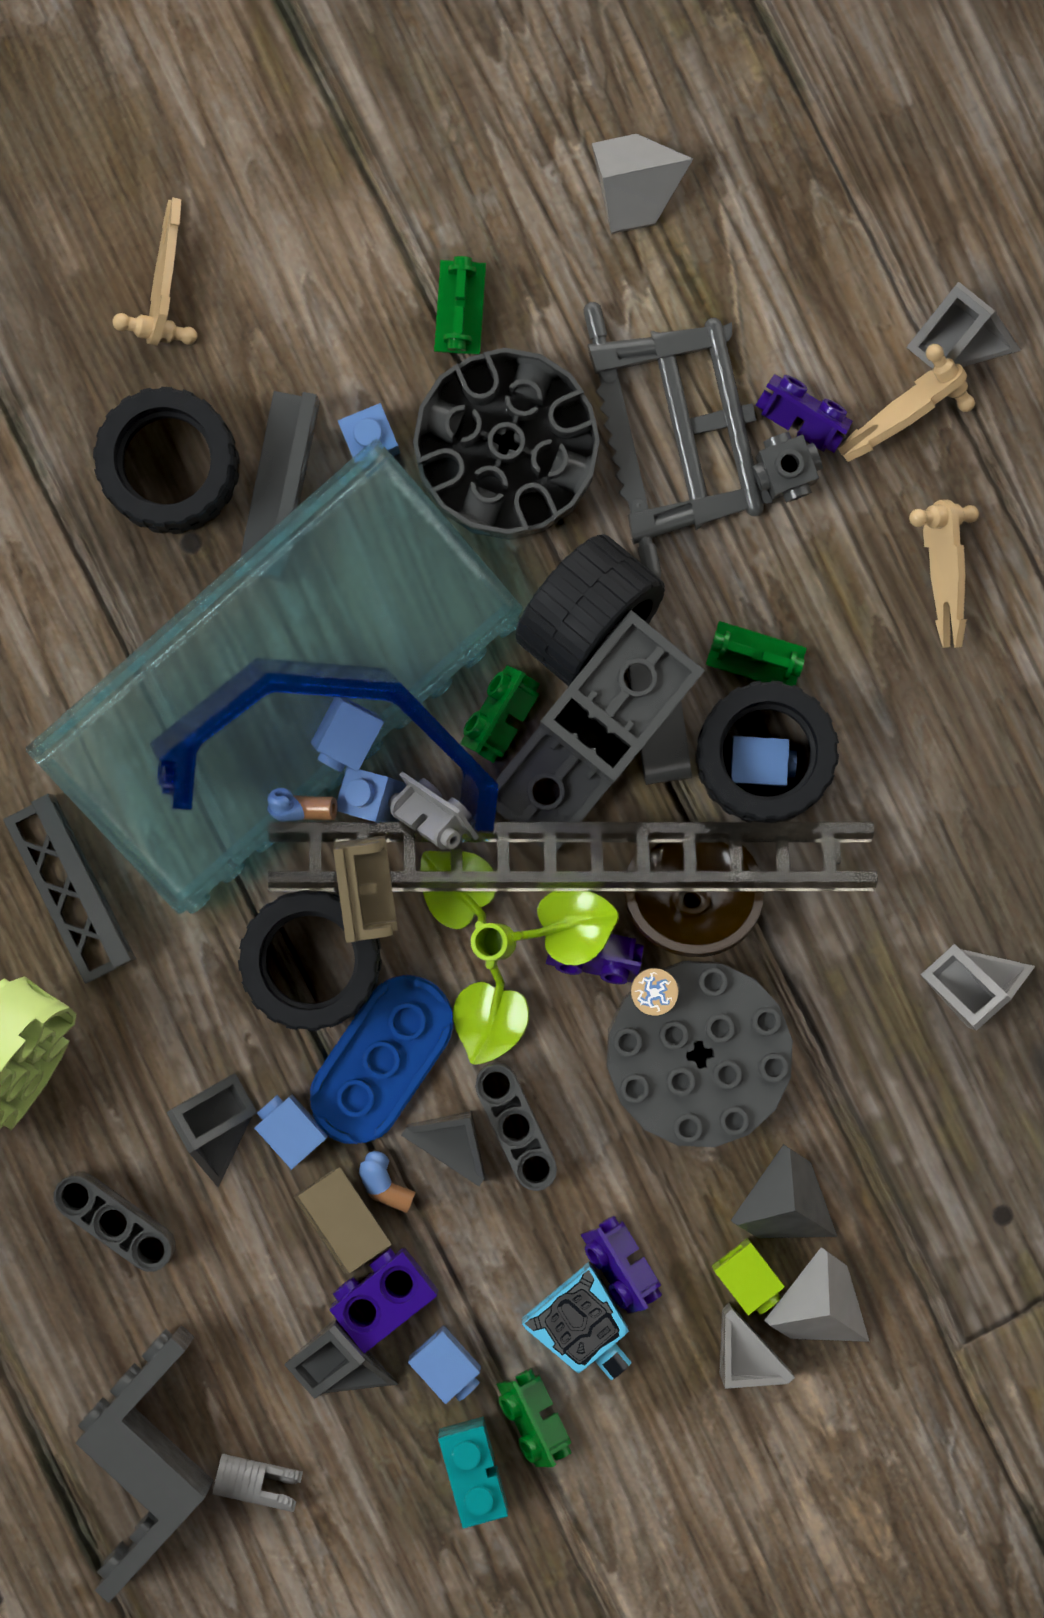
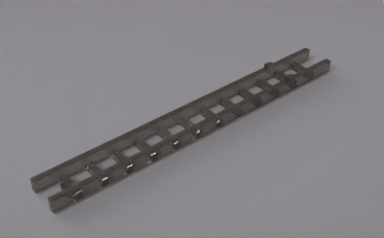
M269 822V842H310L309 871H268V892H298L309 890V892H339L336 871H321L322 842H341L385 836L386 842H403L404 871H390L393 892L875 891L878 883L877 871L836 870V865L841 863L840 842H871L874 836V822H469L479 837L477 840H474L465 833L461 836L459 845L454 849H450V871H416L415 842L431 841L420 835L417 829L414 831L403 822ZM462 842H497V871H463ZM509 842H543L544 871H510ZM556 842H590L591 871H556ZM602 842H636L637 871H603ZM649 842H683L684 871H650ZM696 842H729L730 871H697ZM742 842H775L777 871H743ZM788 842H821L823 871H790Z

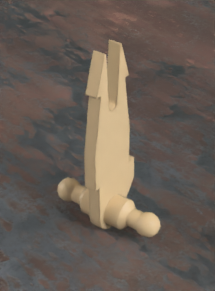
M172 197V200H168L162 225L163 230L154 273L149 316L141 314L134 318L124 313H118L113 318V326L116 330L133 331L137 337L145 338L147 344L156 346L159 342L170 343L173 340L191 345L197 339V332L194 328L178 327L174 321L167 320L181 211V199Z
M929 345L925 353L927 359L934 364L933 370L928 371L914 381L915 386L892 401L859 430L856 429L837 448L841 455L849 462L872 451L874 446L910 426L934 409V405L946 396L955 398L957 406L961 411H971L975 406V400L966 391L968 388L966 382L967 374L962 365L955 364L953 359L946 358L940 345Z
M951 500L936 501L926 510H913L909 516L910 523L913 526L921 527L924 525V547H929L930 575L938 620H935L943 648L950 647V614L954 648L962 647L967 620L964 619L966 574L964 545L960 543L959 526L963 521L973 523L979 517V511L975 506L968 505L962 508Z

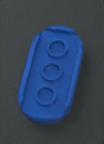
M401 975L390 978L374 989L368 1001L358 1011L315 1075L310 1088L313 1116L318 1126L329 1137L345 1144L366 1143L382 1137L394 1125L447 1046L452 1035L454 1025L452 1007L447 996L436 984L428 979L414 975Z

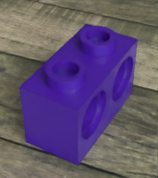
M405 1247L397 1253L388 1248L369 1264L373 1272L360 1282L355 1277L350 1278L332 1293L336 1301L332 1303L329 1309L364 1354L438 1295L436 1286ZM396 1270L405 1271L412 1278L413 1286L405 1293H395L387 1285V1276ZM365 1299L370 1301L375 1306L376 1316L368 1322L356 1320L350 1311L351 1304L356 1300Z

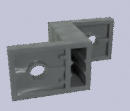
M631 610L543 717L539 728L481 799L553 857L705 670ZM640 664L650 671L651 684L646 690L636 692L626 686L624 672L631 665ZM542 778L552 779L559 786V798L551 805L539 804L533 797V786Z
M182 1325L173 1334L165 1329L142 1355L147 1363L142 1368L134 1363L110 1390L115 1398L109 1403L103 1397L78 1425L84 1432L76 1441V1444L148 1510V1513L135 1526V1530L129 1536L133 1542L127 1546L121 1541L103 1561L104 1564L97 1571L102 1579L95 1591L108 1603L205 1499L214 1481L134 1407L186 1351L195 1338Z

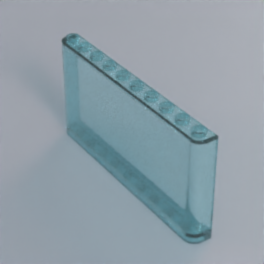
M375 438L26 747V752L177 914H181L186 910L193 914L207 903L211 897L208 892L219 882L228 883L241 873L245 867L243 861L255 850L261 853L273 845L279 838L280 833L278 830L288 821L279 822L269 814L267 798L271 791L277 788H285L291 791L293 795L317 796L325 788L328 791H332L343 782L347 766L345 765L343 771L340 772L320 762L317 759L320 752L316 751L310 743L336 693L377 713L384 721L364 759L367 760L382 747L384 742L381 739L394 727L397 730L404 728L417 716L418 711L416 708L429 696L431 699H435L443 694L453 682L450 677L463 666L468 669L478 663L487 653L485 646L498 635L504 638L517 628L520 619L519 615L523 607L380 440Z

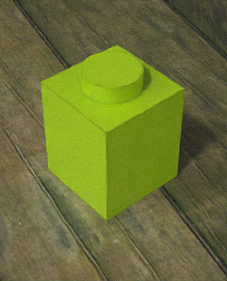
M748 1238L711 1265L716 1275L748 1316L755 1310L759 1314L765 1313L782 1298L778 1292L785 1288V1286Z

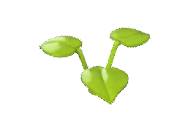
M425 851L422 854L420 867L421 886L426 904L432 915L441 924L452 929H463L472 922L475 915L478 917V921L475 923L476 929L471 936V948L477 957L486 961L485 966L487 969H490L496 986L494 987L487 982H477L462 990L454 1004L453 1022L456 1032L465 1047L470 1063L474 1065L487 1063L503 1056L520 1041L525 1034L530 1018L528 1002L524 995L517 991H504L505 982L497 962L505 960L513 954L517 941L545 936L546 950L554 960L565 965L576 966L585 964L597 957L604 949L619 920V913L608 900L594 892L580 888H562L551 892L540 901L537 907V915L543 926L542 928L513 932L505 924L486 923V913L482 907L490 904L495 898L497 881L492 866L484 858L466 851Z

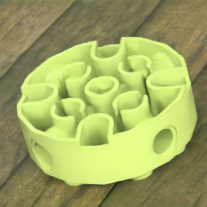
M25 976L12 981H8L5 978L0 981V1129L5 1126L12 1130L45 1088L69 1044V1040L63 1036L75 1025L76 1013L69 1006L42 990Z

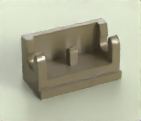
M385 836L334 842L333 852L346 943L393 935V931L398 930Z
M340 1167L329 1172L293 1196L345 1274H350L392 1245Z

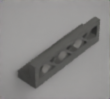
M278 391L273 392L238 566L239 573L284 582L320 405L317 394L303 392L302 396Z
M46 794L32 801V805L4 818L3 821L84 983L87 984L135 960L136 957L55 795ZM37 814L47 833L43 846L26 841L17 823ZM51 843L55 850L49 849ZM30 848L41 852L38 862H36ZM47 854L59 857L67 873L64 887L46 882L41 871ZM71 884L73 885L75 891L70 890ZM51 890L61 893L58 904ZM68 895L79 898L88 915L84 928L68 924L62 914ZM92 925L96 932L90 931ZM71 931L82 934L79 945ZM88 936L101 941L110 959V962L92 971L83 956Z

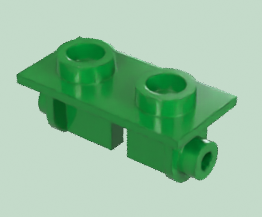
M455 256L454 261L440 260L434 352L480 355L486 263L472 262V258L466 256Z
M719 621L705 665L763 683L780 681L783 682L782 684L796 686L797 679L800 677L807 648Z
M506 665L503 672H498L491 680L487 688L488 697L481 709L474 712L466 722L463 730L465 736L460 744L492 763L495 762L498 756L502 758L518 729L505 722L506 718L510 714L522 722L525 720L540 695L536 692L540 683L526 676L524 672Z
M532 1368L517 1374L515 1381H503L496 1384L501 1393L499 1404L505 1416L509 1420L514 1421L521 1435L519 1446L526 1459L534 1463L535 1467H554L556 1465L555 1461L572 1453L568 1446L572 1441L558 1413H553L542 1419L539 1412L553 1405V1402L541 1376L534 1375Z

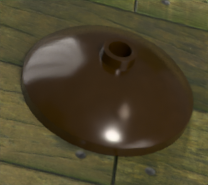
M688 825L662 831L650 838L639 848L627 870L624 896L631 920L641 934L654 945L680 956L707 957L720 954L735 947L753 930L763 906L764 884L755 859L739 841L713 828ZM686 899H694L699 903V906L692 909L686 907L683 902Z

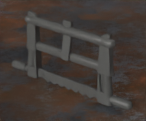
M589 302L584 307L589 338L593 341V344H588V351L595 374H599L601 386L597 389L596 393L605 401L600 410L609 418L603 425L612 434L607 443L616 451L611 460L620 468L615 477L624 485L619 494L629 505L630 514L628 515L630 535L633 544L639 543L638 553L640 562L660 578L661 567L655 543L653 544L652 538L693 524L695 530H697L705 523L745 510L751 516H759L764 510V504L773 503L768 491L760 490L752 469L754 461L745 424L756 421L753 403L742 406L740 404L727 342L732 336V322L723 326L719 319L709 318L702 328L662 333L650 330L651 337L607 342L606 337L608 335L601 306L596 302ZM709 349L723 410L690 418L676 356ZM658 361L689 501L649 509L617 370ZM727 428L741 489L708 496L694 435Z

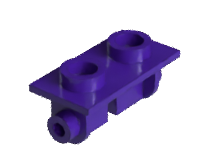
M774 374L766 386L774 391V393L771 394L764 390L755 405L763 410L761 415L787 430L790 429L798 416L805 422L796 436L803 435L806 442L814 443L816 448L822 452L828 449L834 453L843 439L836 431L838 430L846 435L853 422L846 417L847 411L832 400L823 399L821 402L807 394L808 388L796 378L789 375H784L781 378Z
M611 934L599 955L585 964L576 966L565 965L554 960L549 954L547 955L546 964L555 966L558 971L565 974L578 975L585 972L599 975L602 980L608 983L625 984L633 982L639 974L644 945L637 944L636 938Z
M611 1216L599 1224L600 1228L581 1234L586 1243V1255L590 1262L604 1273L610 1283V1295L619 1307L625 1309L628 1314L646 1310L649 1308L647 1304L654 1302L662 1296L658 1289L661 1283L645 1257L638 1259L631 1265L626 1258L639 1250V1247L625 1226V1223L623 1221L618 1222L615 1216Z

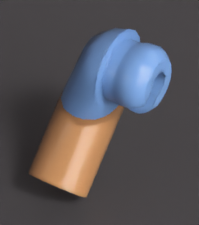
M277 788L271 791L267 798L269 804L267 810L271 817L279 822L335 820L337 815V800L335 797L293 795L288 789Z
M379 1151L369 1152L365 1156V1161L361 1162L359 1167V1175L369 1197L377 1202L408 1213L416 1192L391 1182L386 1170L389 1165V1159L384 1153Z

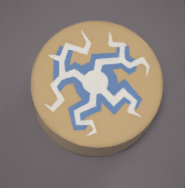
M649 968L640 972L633 980L631 997L635 1006L643 1013L653 1016L662 1015L671 1010L678 998V986L672 975L665 970Z

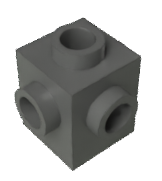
M789 432L763 441L765 449L758 452L756 456L757 464L752 466L760 490H768L772 500L784 496L786 503L811 494L810 486L814 485L819 479L817 471L823 469L815 444L807 445L803 435L791 439ZM787 456L795 458L798 466L797 470L791 473L784 471L781 467V460Z

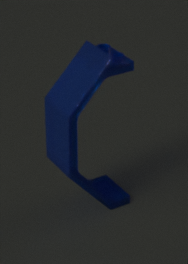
M256 658L150 743L157 760H159L157 784L161 786V793L167 795L172 809L192 810L196 758L199 748L205 741L266 695L271 693H292L389 701L396 704L461 768L462 788L460 803L472 815L468 820L470 825L475 830L494 831L499 785L387 668Z

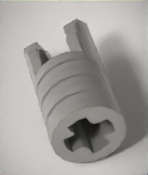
M222 1454L212 1494L294 1512L296 1501L293 1498L284 1494L262 1491L261 1488L264 1478L281 1481L286 1484L301 1483L303 1471Z

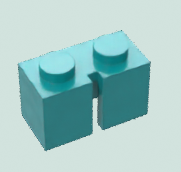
M484 1416L440 1428L438 1441L462 1528L507 1517L508 1503L498 1466H494L495 1456Z

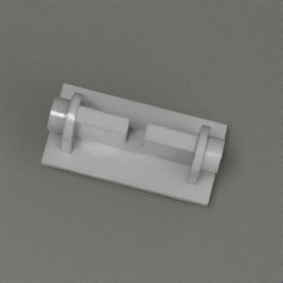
M404 772L399 774L407 786L400 793L392 795L388 805L393 817L414 831L417 829L420 835L440 849L456 848L464 833L477 840L479 836L468 822L472 815L463 804L453 797L448 801L444 800L439 790L425 778L417 782Z

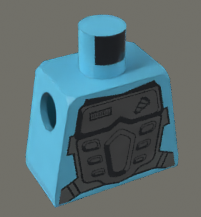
M590 1262L586 1263L522 1317V1325L577 1373L582 1372L595 1361L608 1378L613 1380L632 1363L616 1344L629 1332L628 1326Z

